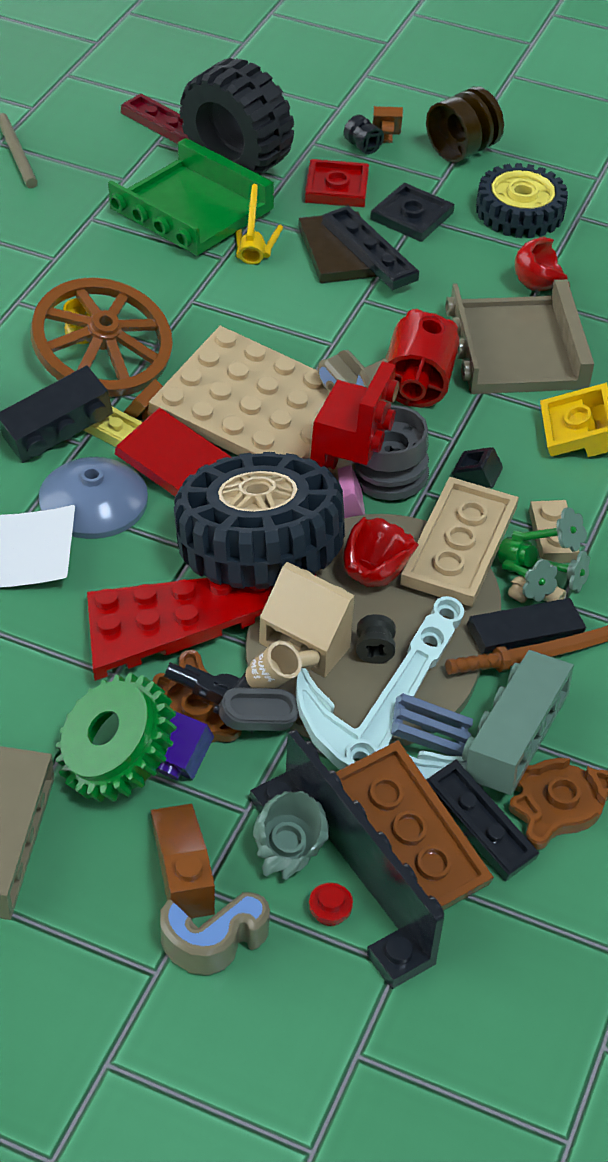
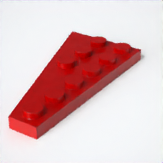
M198 578L87 592L94 680L108 677L107 670L124 664L128 669L141 665V658L158 652L169 655L222 636V629L239 624L241 628L255 624V618L261 616L274 586H269L266 589H256V587H244L242 589L234 588L224 583L221 585L216 584L208 578Z

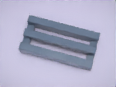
M402 693L395 701L391 735L449 756L462 757L465 744L472 735V733L468 732V729L473 726V719ZM403 720L420 726L422 730L403 724ZM437 732L456 739V743L433 734Z

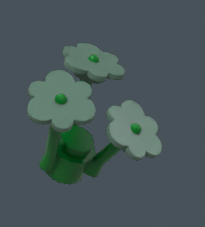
M568 507L562 510L561 519H558L556 522L557 528L530 532L513 531L512 537H507L501 542L498 558L502 564V569L525 577L526 583L522 590L525 597L533 598L540 602L544 599L545 594L553 593L557 587V580L554 577L558 571L567 573V580L570 581L569 588L574 590V592L579 593L582 584L586 583L590 556H587L586 551L581 550L577 560L573 559L567 565L539 558L537 548L528 541L558 536L559 544L562 548H570L572 552L578 551L580 544L586 541L587 532L582 525V515L579 513L575 514L572 508ZM534 565V568L529 569V570L526 569V568L532 567V566Z

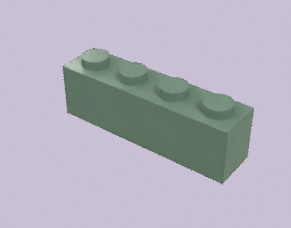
M528 650L521 663H514L509 674L508 685L506 687L501 686L498 689L492 711L484 712L479 723L477 736H470L463 750L462 760L467 761L466 771L477 783L509 795L513 794L569 695L574 664L532 650Z

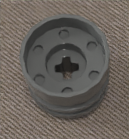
M391 405V409L396 411L395 420L391 431H384L385 437L380 452H374L367 465L354 462V472L362 491L376 499L398 500L408 498L417 494L426 485L429 477V457L427 453L429 441L426 420L417 411L404 406Z

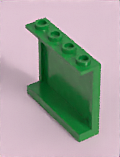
M188 138L178 142L179 159L131 187L125 188L112 180L108 182L109 203L112 210L196 256L248 225L250 195L253 184L258 185L255 220L274 209L273 181Z

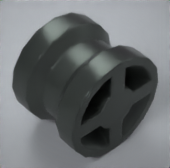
M379 614L368 615L359 620L357 623V636L359 639L356 644V653L360 659L368 663L379 664L393 658L396 650V643L393 639L395 637L396 625L393 620Z

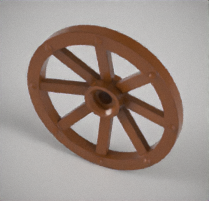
M105 278L74 279L51 289L37 304L30 331L32 346L37 358L44 368L57 380L75 371L60 361L53 352L87 340L89 346L77 369L79 370L86 365L91 368L99 349L107 350L118 379H99L108 390L109 397L130 395L145 389L154 379L157 380L162 375L172 351V332L160 308L139 290L127 284ZM89 294L107 295L116 299L108 311L100 310ZM76 296L89 316L54 307L62 301ZM127 302L138 309L147 319L119 320L118 315ZM47 318L84 328L47 342L44 333V322ZM155 331L159 343L158 354L125 332ZM119 342L151 363V365L143 372L129 377L117 343Z

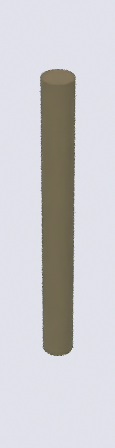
M1 113L0 129L26 186L34 188L37 186L38 181L8 116L5 113Z

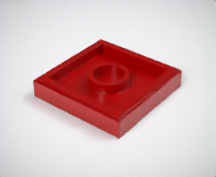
M310 159L305 203L365 207L369 164Z

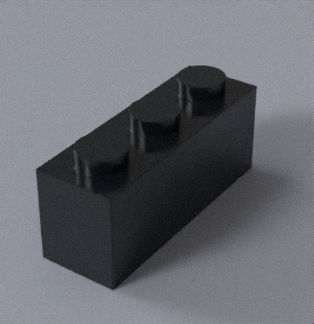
M86 365L0 411V430L2 436L23 463L112 415L113 409L108 390Z

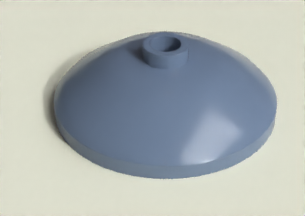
M84 457L61 465L46 477L39 491L41 511L75 505L72 536L84 539L105 538L124 532L140 520L148 503L147 486L142 476L129 465L106 457Z

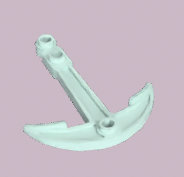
M449 596L436 600L431 615L426 616L412 639L407 656L358 728H352L333 714L334 703L316 686L307 669L301 668L296 680V702L299 716L313 744L338 769L341 770L356 762L353 759H362L390 744L394 736L391 735L396 698L402 693L415 697L428 670L436 666L449 644L455 629L460 625L463 618L464 607L460 601ZM420 751L417 758L410 756L425 779L456 759L465 769L467 761L462 760V757L445 756L428 751Z

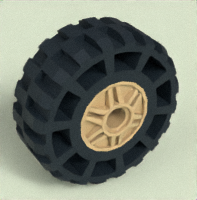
M263 452L261 454L244 453L232 458L225 457L219 459L216 463L202 466L194 475H189L174 499V516L179 553L196 574L201 577L206 576L211 582L221 585L224 583L231 585V587L242 589L244 587L266 589L269 586L275 585L286 562L315 575L319 569L324 570L331 564L344 544L345 521L341 485L325 466L320 467L316 461L309 458H299L295 454L286 453L284 455L276 454L275 452Z

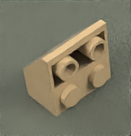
M286 562L260 616L259 643L268 647L276 641H285L291 644L298 652L307 650L317 651L320 655V660L310 670L326 677L350 649L355 595L313 575L307 570Z

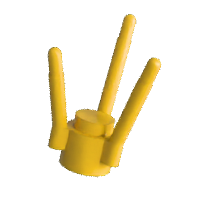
M253 184L251 189L247 233L242 236V229L235 232L237 242L236 257L244 263L251 265L260 263L263 257H270L271 249L283 230V226L278 225L267 244H265L263 236L259 232L254 231L257 184Z

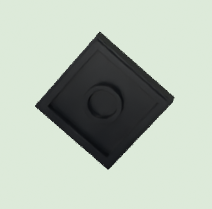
M404 182L371 210L370 220L422 242L454 213L455 204Z

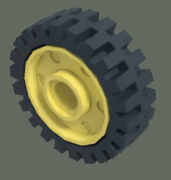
M515 163V167H512L510 164H504L503 169L499 166L494 167L493 172L487 171L485 176H482L480 179L476 212L479 219L484 220V224L487 227L492 226V230L497 233L500 230H503V235L506 236L515 233V238H522L523 234H526L528 238H535V233L540 237L545 236L547 231L552 233L556 227L559 228L564 219L568 198L567 186L563 184V180L560 177L555 178L556 174L552 171L545 173L546 169L543 167H539L536 170L532 164H528L527 168L523 167L522 163Z

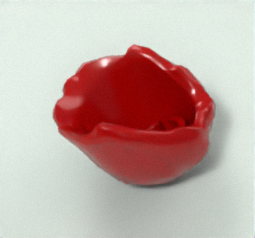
M544 236L530 240L516 254L514 262L516 275L519 281L530 290H551L554 286V280L568 279V276L558 264L556 252L552 248L554 240Z
M363 517L353 526L346 541L343 552L344 569L348 576L366 587L386 586L400 575L419 544L411 534H406L403 528L396 524H390L383 518L370 520Z

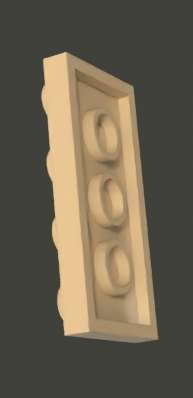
M449 477L417 542L419 546L408 560L401 574L400 585L438 597H453L460 601L461 604L473 607L516 511L519 497Z

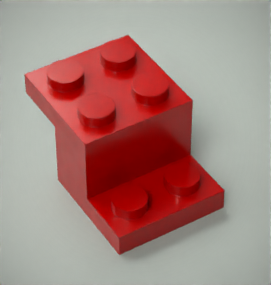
M382 361L368 388L341 380L336 381L313 423L311 460L316 461L320 467L325 466L328 470H334L339 458L367 465L373 453L380 452L385 437L384 431H391L396 411L391 409V403H394L399 390V381L394 380L395 364Z

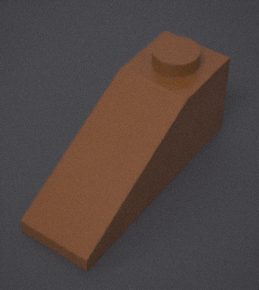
M192 803L150 810L167 901L172 900L191 919L215 915L213 875L207 848Z

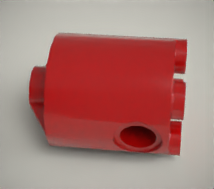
M411 309L404 318L400 319L394 328L386 356L388 363L396 365L394 380L399 381L396 401L406 406L428 407L440 402L447 394L459 347L458 326L454 321L445 319L435 313L423 312L420 309Z

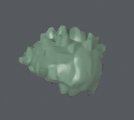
M298 791L284 792L281 795H276L264 805L262 812L259 813L254 825L253 837L256 839L258 846L257 855L265 859L262 867L265 876L281 871L282 879L287 880L293 873L302 870L308 864L310 858L316 856L324 842L328 840L329 825L325 811L319 802L313 797H309L308 793Z

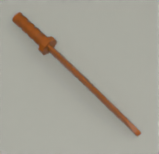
M608 625L573 636L509 650L504 646L497 647L493 650V653L488 655L481 654L478 656H467V658L447 659L445 662L446 672L452 675L459 672L466 673L495 668L499 673L506 672L515 662L521 663L528 650L554 657L608 642Z

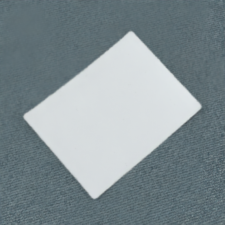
M75 505L37 512L0 515V587L43 583L63 579L68 576Z

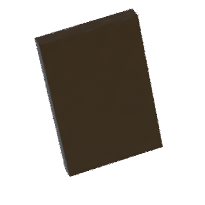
M323 215L299 218L298 227L320 283L377 277L372 270L322 224Z

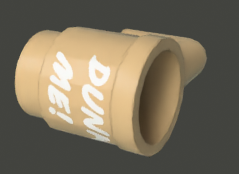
M276 641L250 662L245 673L246 680L251 688H279L287 681L295 678L301 671V668H306L308 671L319 662L320 655L315 650L298 652L291 644L285 641Z

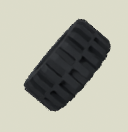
M238 58L224 59L194 77L185 86L180 101L182 105L180 107V118L183 119L182 129L184 134H187L189 140L262 175L281 162L291 149V143H293L294 131L291 129L294 126V119L289 113L291 107L288 100L283 98L281 94L283 91L280 86L275 85L272 81L273 77L268 72H262L260 66L255 63L248 64L247 60Z

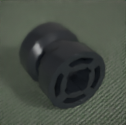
M360 114L349 119L344 127L343 135L345 139L356 145L361 152L367 155L376 152L384 140L383 131L375 124H371L370 120Z

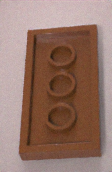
M399 740L336 772L342 782L344 791L352 801L357 800L363 806L367 820L377 832L381 831L387 836L392 846V851L402 864L407 863L413 869L418 884L428 896L431 895L438 900L443 910L490 885L494 878Z

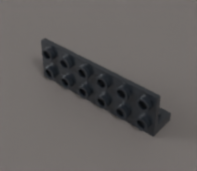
M297 730L289 732L287 734L286 772L251 789L250 800L261 813L264 805L276 795H281L284 792L303 791L322 805L329 825V840L398 928L395 932L369 945L367 949V957L391 989H394L436 965L444 921L443 909L435 897L428 896L418 884L413 869L407 863L402 864L392 851V846L387 836L381 831L377 832L367 820L363 806L357 800H351L344 791L342 782L336 772L333 770L328 771L324 766L313 743L309 740L305 741Z

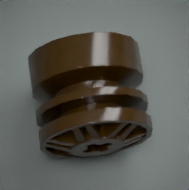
M473 86L430 107L426 117L427 134L436 152L448 162L456 163L500 141L504 132L503 112L498 101L489 91L483 87Z

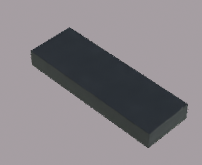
M570 598L470 616L466 624L481 654L493 653V650L497 647L504 646L509 650L584 633L587 628Z
M457 759L426 779L463 834L505 882L536 860L539 855L538 850Z

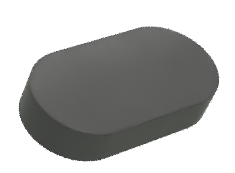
M233 688L225 693L218 708L221 720L227 726L236 730L283 731L291 728L299 716L296 697L289 691L278 688Z

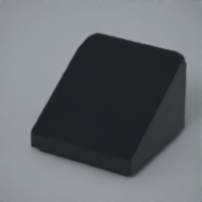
M494 447L463 451L452 475L454 478L469 483L493 488L503 469V465Z

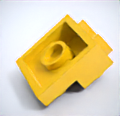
M607 382L540 400L547 448L551 457L585 448L588 457L608 452Z

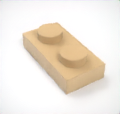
M566 500L531 501L529 514L533 531L557 528L556 522L558 519H561L562 510L568 508ZM558 536L536 539L540 558L559 563H570L573 559L577 560L580 551L572 552L570 548H562L559 544Z

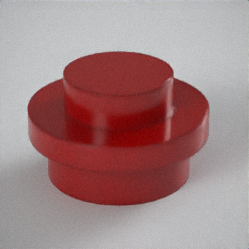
M324 883L317 886L310 894L309 909L316 920L323 925H338L347 919L352 912V895L347 888L340 884Z

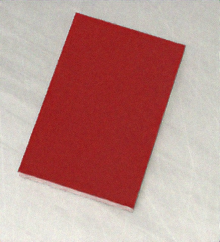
M160 407L116 446L114 453L173 496H176L185 479L189 475H194L202 466L206 464L211 465L225 457L232 458Z

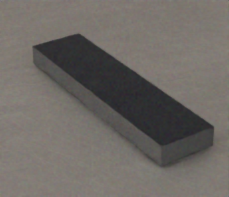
M349 205L323 214L322 224L391 290L419 280L420 271Z

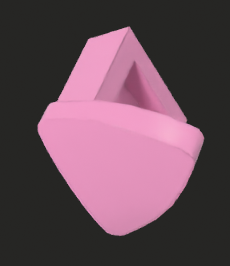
M352 465L338 468L339 484L343 490L344 518L366 515L362 488Z

